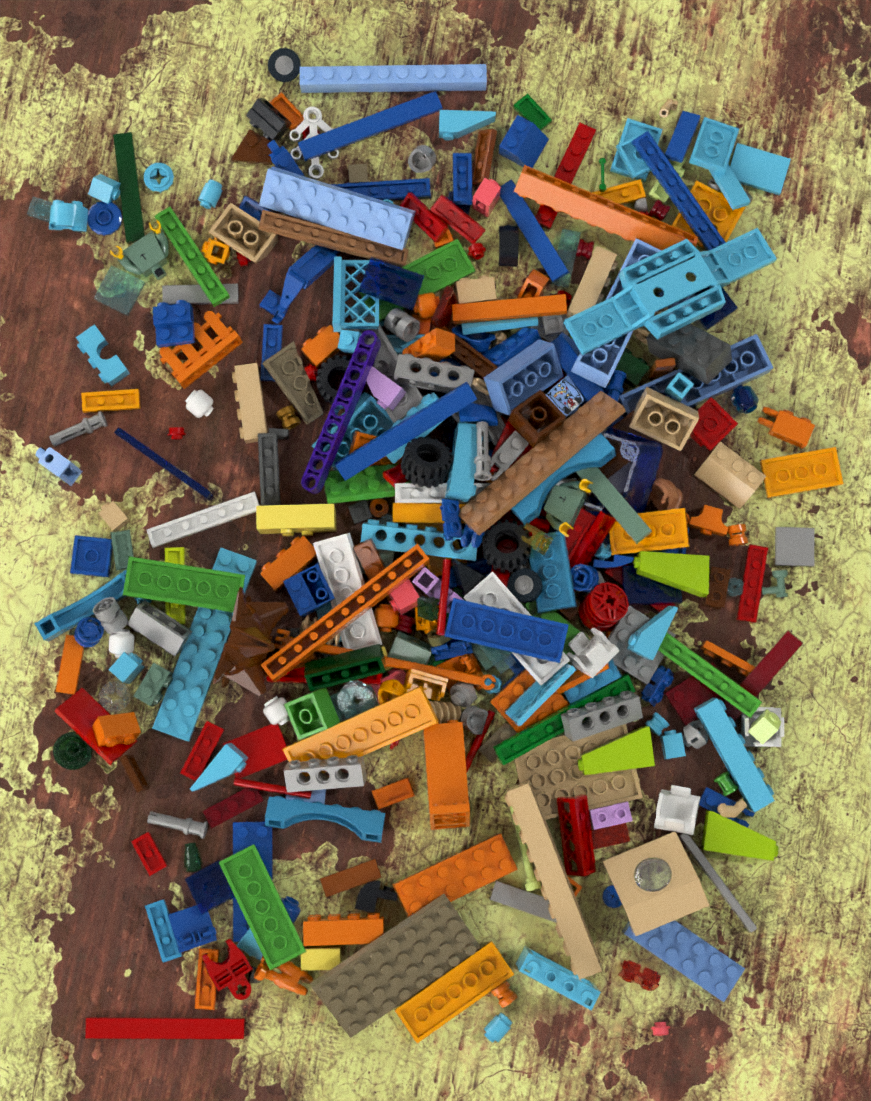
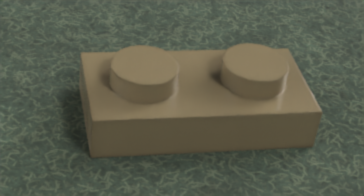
M505 722L478 750L493 763L498 758L493 747L517 733Z

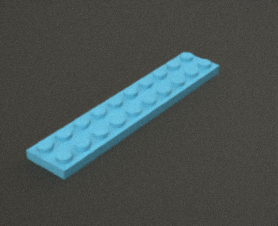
M220 548L212 570L245 575L243 590L246 593L257 560ZM198 607L190 627L192 633L182 648L172 674L173 680L166 690L152 729L188 742L190 741L220 661L224 644L227 643L231 632L229 626L233 616L232 612Z

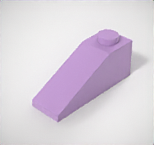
M373 366L371 367L366 381L373 396L378 400L376 403L385 410L388 407L393 411L406 391Z

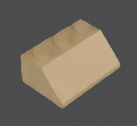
M232 203L228 205L209 230L211 235L254 263H258L267 257L278 242L277 234L259 230L260 221Z
M646 387L637 403L629 427L681 451L699 420V414L697 410Z
M722 442L717 444L694 474L739 510L766 477V475Z

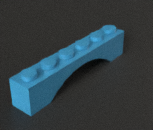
M600 433L510 510L526 526L540 515L546 496L560 480L582 469L602 467L616 456L615 448Z
M127 570L118 574L107 584L81 600L51 613L34 623L43 640L49 642L77 626L83 618L94 616L93 608L101 600L113 597L118 602L125 598L123 590Z
M275 796L268 799L265 826L285 829L302 821L327 820L347 827L361 840L381 843L385 813H381L378 810L366 811L358 807L346 808L338 804L325 805L317 801L311 803L304 802L301 799L290 800L282 796Z

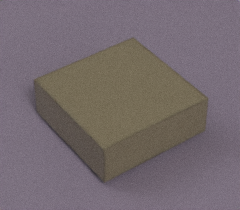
M367 164L348 165L349 183L368 182Z

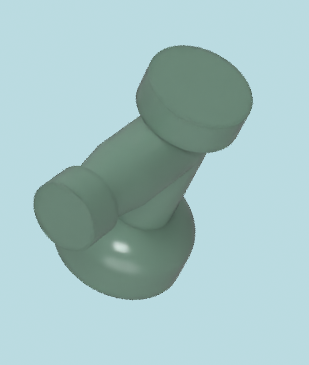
M788 570L772 571L773 577L777 578V586L762 587V595L776 594V598L788 597L784 579L788 576Z

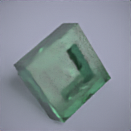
M424 596L417 598L418 616L429 621L436 620L437 613H439V608H437L439 599Z

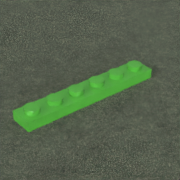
M168 207L154 215L155 219L160 221L162 230L213 307L229 299L228 292L172 208Z
M666 633L658 651L748 717H752L761 705V700L671 634Z

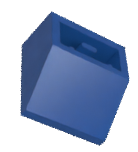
M318 564L283 581L301 617L321 609L335 599Z

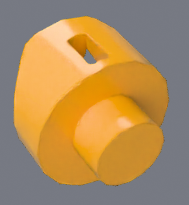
M395 679L382 682L378 690L379 704L386 702L387 698L393 699L406 692L404 686Z

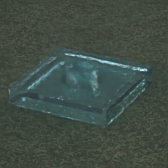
M111 265L94 299L128 316L146 283Z

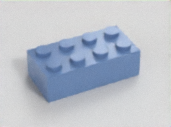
M537 340L484 377L495 411L510 415L514 408L539 390L544 391L563 377L554 343Z

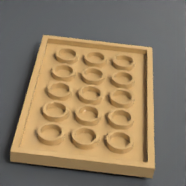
M626 724L576 741H571L565 734L555 736L514 759L519 783L530 779L545 820L559 817L558 797L587 795L589 810L643 798L636 769L584 775L578 768V759H581L580 754L627 734ZM564 802V808L569 813V803Z

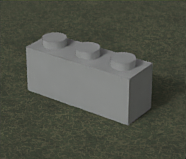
M146 600L135 608L127 624L136 632L141 633L151 642L156 643L174 656L182 650L192 633L191 630Z

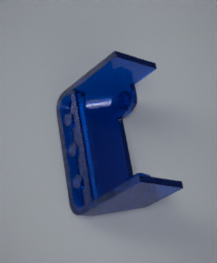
M610 427L604 433V437L622 442L620 447L621 456L626 460L632 461L622 496L636 513H643L650 497L662 458L663 448L658 442ZM590 495L583 504L584 506L610 514L597 497Z

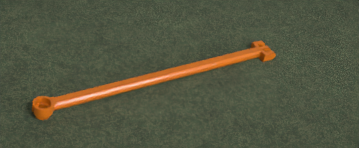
M277 629L276 633L284 634V636L275 637L276 641L282 642V645L274 644L275 649H282L295 639V637H290V631ZM324 644L315 652L337 655L353 651V649ZM384 656L387 667L407 671L415 669L450 680L479 685L487 691L495 687L494 684L488 686L484 683L485 679H491L492 682L496 683L494 676L489 674L478 676Z

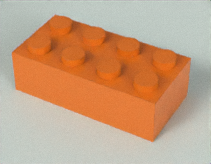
M379 912L368 913L367 916L360 917V913H349L347 917H341V914H329L328 918H321V914H312L303 921L304 946L370 944L385 934L384 916H380Z

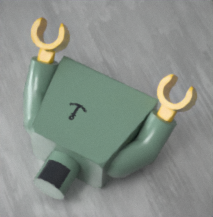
M156 219L158 223L156 228H153L149 222V227L152 230L150 233L123 251L121 247L115 245L119 250L118 254H114L111 250L110 254L118 257V261L127 271L136 275L143 274L145 277L153 273L156 279L160 280L167 274L162 267L167 264L166 258L169 255V246L163 230H160V221Z
M587 479L565 482L559 486L555 485L544 501L546 503L544 506L546 519L553 529L561 532L566 537H569L566 533L567 530L574 529L573 526L587 498L585 492H591L587 487L589 484H593V482Z

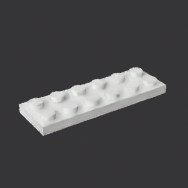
M350 533L313 543L321 571L335 597L331 601L332 609L365 584L356 553L353 549L354 545ZM372 608L341 631L340 636L344 648L357 650L376 644L382 645Z
M493 571L463 597L469 602L531 616ZM512 652L540 685H543L570 661L564 652H562L560 663Z

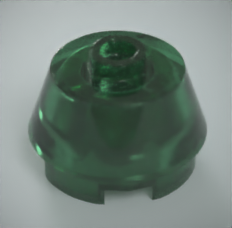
M68 732L61 735L53 746L55 761L61 767L68 770H77L87 765L93 753L92 747L76 732Z

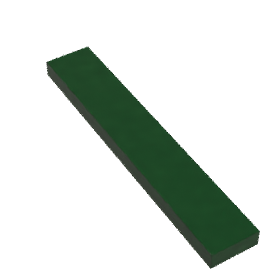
M132 132L113 134L119 183H121L120 195L127 244L135 243L145 236Z

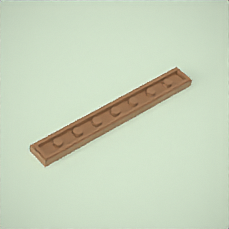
M262 210L258 227L259 230L371 260H380L382 263L400 268L406 265L409 251L407 248L400 250L333 228Z

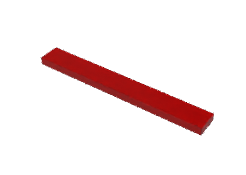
M87 1017L85 1038L244 1039L245 1018Z

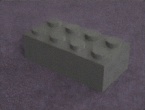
M688 324L658 340L652 333L646 337L648 350L651 354L660 359L675 358V367L707 385L732 361L730 344L692 324Z

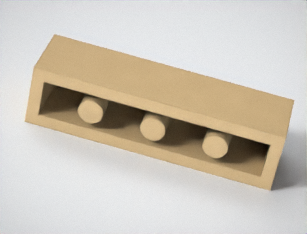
M596 246L566 318L601 303L604 294H601L603 288L607 289L611 280L608 275L610 271L614 273L618 263L615 261L617 254Z
M257 363L235 366V372H232L233 383H237L238 389L234 392L236 402L240 404V409H237L238 420H242L243 426L239 428L241 439L244 438L246 444L258 442V433H268L259 366Z

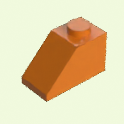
M533 269L526 278L517 298L540 297L550 278Z

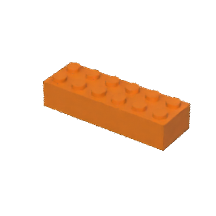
M499 833L392 885L408 918L444 893L449 901L452 902L518 869L502 834Z

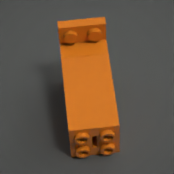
M448 720L447 723L441 724L438 722L424 729L431 830L470 827L463 722H458V720Z

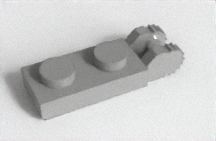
M514 431L491 457L490 469L493 465L499 468L492 475V481L497 480L528 446L529 443L517 431Z

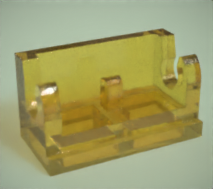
M526 523L524 528L532 532V536L530 539L521 536L522 540L531 545L540 554L545 555L553 538Z

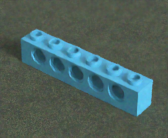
M368 519V522H364L362 525L361 542L372 538L377 549L407 552L417 544L415 536L420 534L425 537V543L418 545L426 555L476 561L477 548H473L470 543L469 547L456 549L453 546V541L456 539L461 540V538L453 537V540L446 541L445 537H443L444 532L437 531L436 527L425 526V529H418V525L406 524V527H401L396 522H387V525L379 524V520ZM384 530L387 534L386 539H379L376 535L377 531ZM396 533H404L406 540L404 542L397 541ZM441 537L444 539L445 544L438 547L434 544V539Z

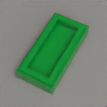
M528 93L513 106L523 118L534 123L541 131L552 122V119Z

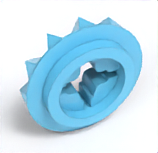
M154 163L145 170L144 182L153 192L161 193L164 190H168L173 184L174 175L168 165ZM158 171L164 177L161 179L160 184L154 179L157 177Z

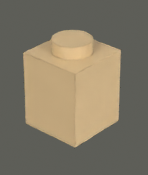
M114 501L111 503L107 502L100 508L99 515L114 532L119 531L131 521Z

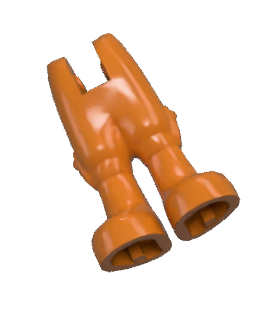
M262 956V963L258 965L254 974L255 979L259 981L268 979L273 981L279 988H284L304 996L307 994L308 989L298 982L300 980L308 984L312 983L313 977L310 974L301 970V968L290 961L277 967L282 972L277 973L269 969Z

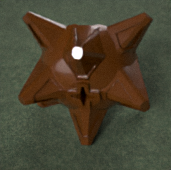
M239 588L229 626L232 632L229 635L228 642L224 644L213 684L222 679V688H224L232 680L258 696L267 692L261 664L263 660L270 658L280 650L275 649L270 634L282 616L286 615L289 611L286 602H252L249 595L245 599L243 588Z

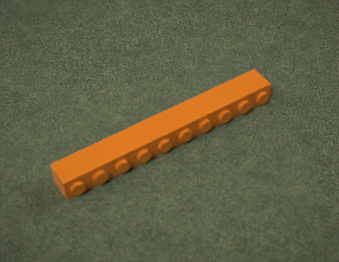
M524 165L514 192L520 197L533 199L537 204L552 207L557 212H564L574 219L586 221L591 226L603 228L610 234L620 235L627 241H635L637 238L660 250H664L685 239H688L695 247L697 246L698 236L526 165Z
M416 544L261 664L262 668L272 681H278L429 564L430 559L420 546Z

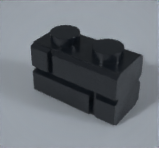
M258 98L246 114L250 119L249 123L257 129L260 128L263 131V136L270 141L280 140L292 124L265 98Z

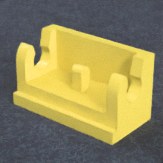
M341 945L304 946L307 952L301 955V970H331L341 963Z

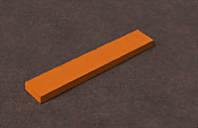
M566 294L452 304L453 324L567 314Z

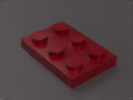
M694 676L689 677L664 693L685 726L698 719L694 711L695 707L713 697L718 698V700L721 699L723 702L726 701Z

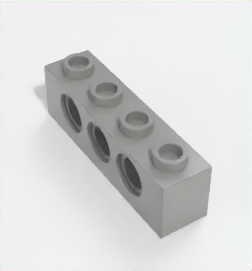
M399 354L393 382L447 394L465 382L471 387L474 370L467 366H454L449 362L440 363L430 358L421 359L411 354ZM412 368H417V369H419L420 371L417 372V373H415V372H412L411 369H412ZM436 372L438 373V376L433 377L430 375V373ZM455 376L457 380L452 381L448 377Z
M623 691L618 696L605 697L600 702H591L581 708L569 709L566 713L561 714L565 736L571 741H576L641 719L643 715L639 696L631 691Z
M350 755L339 759L338 757H330L327 760L313 758L303 762L293 760L287 763L283 770L287 792L364 786L367 779L364 756L358 757L357 755ZM340 769H346L348 773H343ZM325 770L329 775H325L321 771ZM302 772H307L310 776H304Z

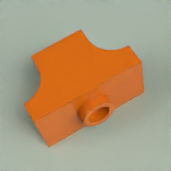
M708 505L702 507L699 516L690 517L687 527L701 530V534L708 536L715 534L724 537L727 535L729 528L722 522L723 510Z

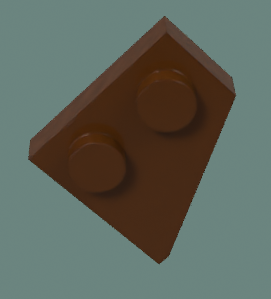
M249 129L232 156V162L238 163L240 161L249 162V164L262 163L264 165H273L269 156L272 152L267 146L271 141Z

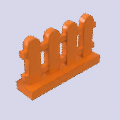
M207 311L204 314L206 323L202 326L194 323L195 339L203 346L198 352L191 344L177 345L172 350L169 347H162L160 349V355L162 356L160 361L163 364L167 362L174 370L171 374L183 389H186L243 343L240 336L231 326L227 328L221 322L222 316L219 312L215 315L214 312ZM210 327L218 335L213 340L205 332ZM180 351L188 358L184 363L176 356Z

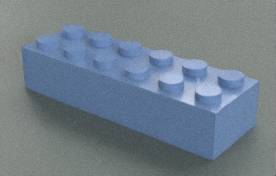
M675 920L638 936H635L632 932L629 921L622 930L629 938L723 1002L745 970L744 967Z

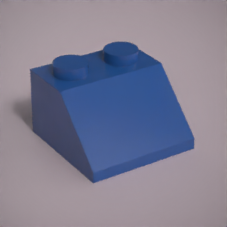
M517 115L499 146L498 154L522 167L526 165L533 168L549 138L534 123Z

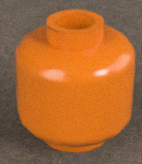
M433 292L417 295L416 302H413L414 313H418L421 319L436 317L439 311H441L439 296H436Z
M379 604V607L374 609V617L377 627H380V631L391 632L392 628L398 625L399 612L398 610L394 611L391 605Z

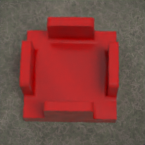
M710 397L697 410L699 420L690 437L700 447L704 445L711 451L738 423Z

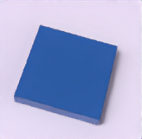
M75 535L70 573L109 578L113 552L112 540Z

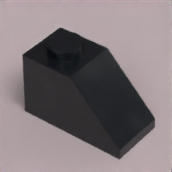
M452 558L451 564L457 587L463 590L461 594L465 596L487 576Z

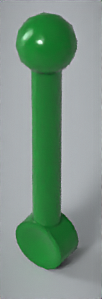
M605 158L599 159V164L601 165V184L599 185V190L601 192L606 191V184L604 182Z

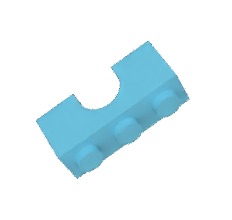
M95 324L76 337L79 341L77 344L78 348L83 354L87 352L90 357L87 359L94 369L97 367L101 373L98 375L104 384L108 382L113 386L130 374L117 355L110 359H102L100 357L102 348L109 343Z

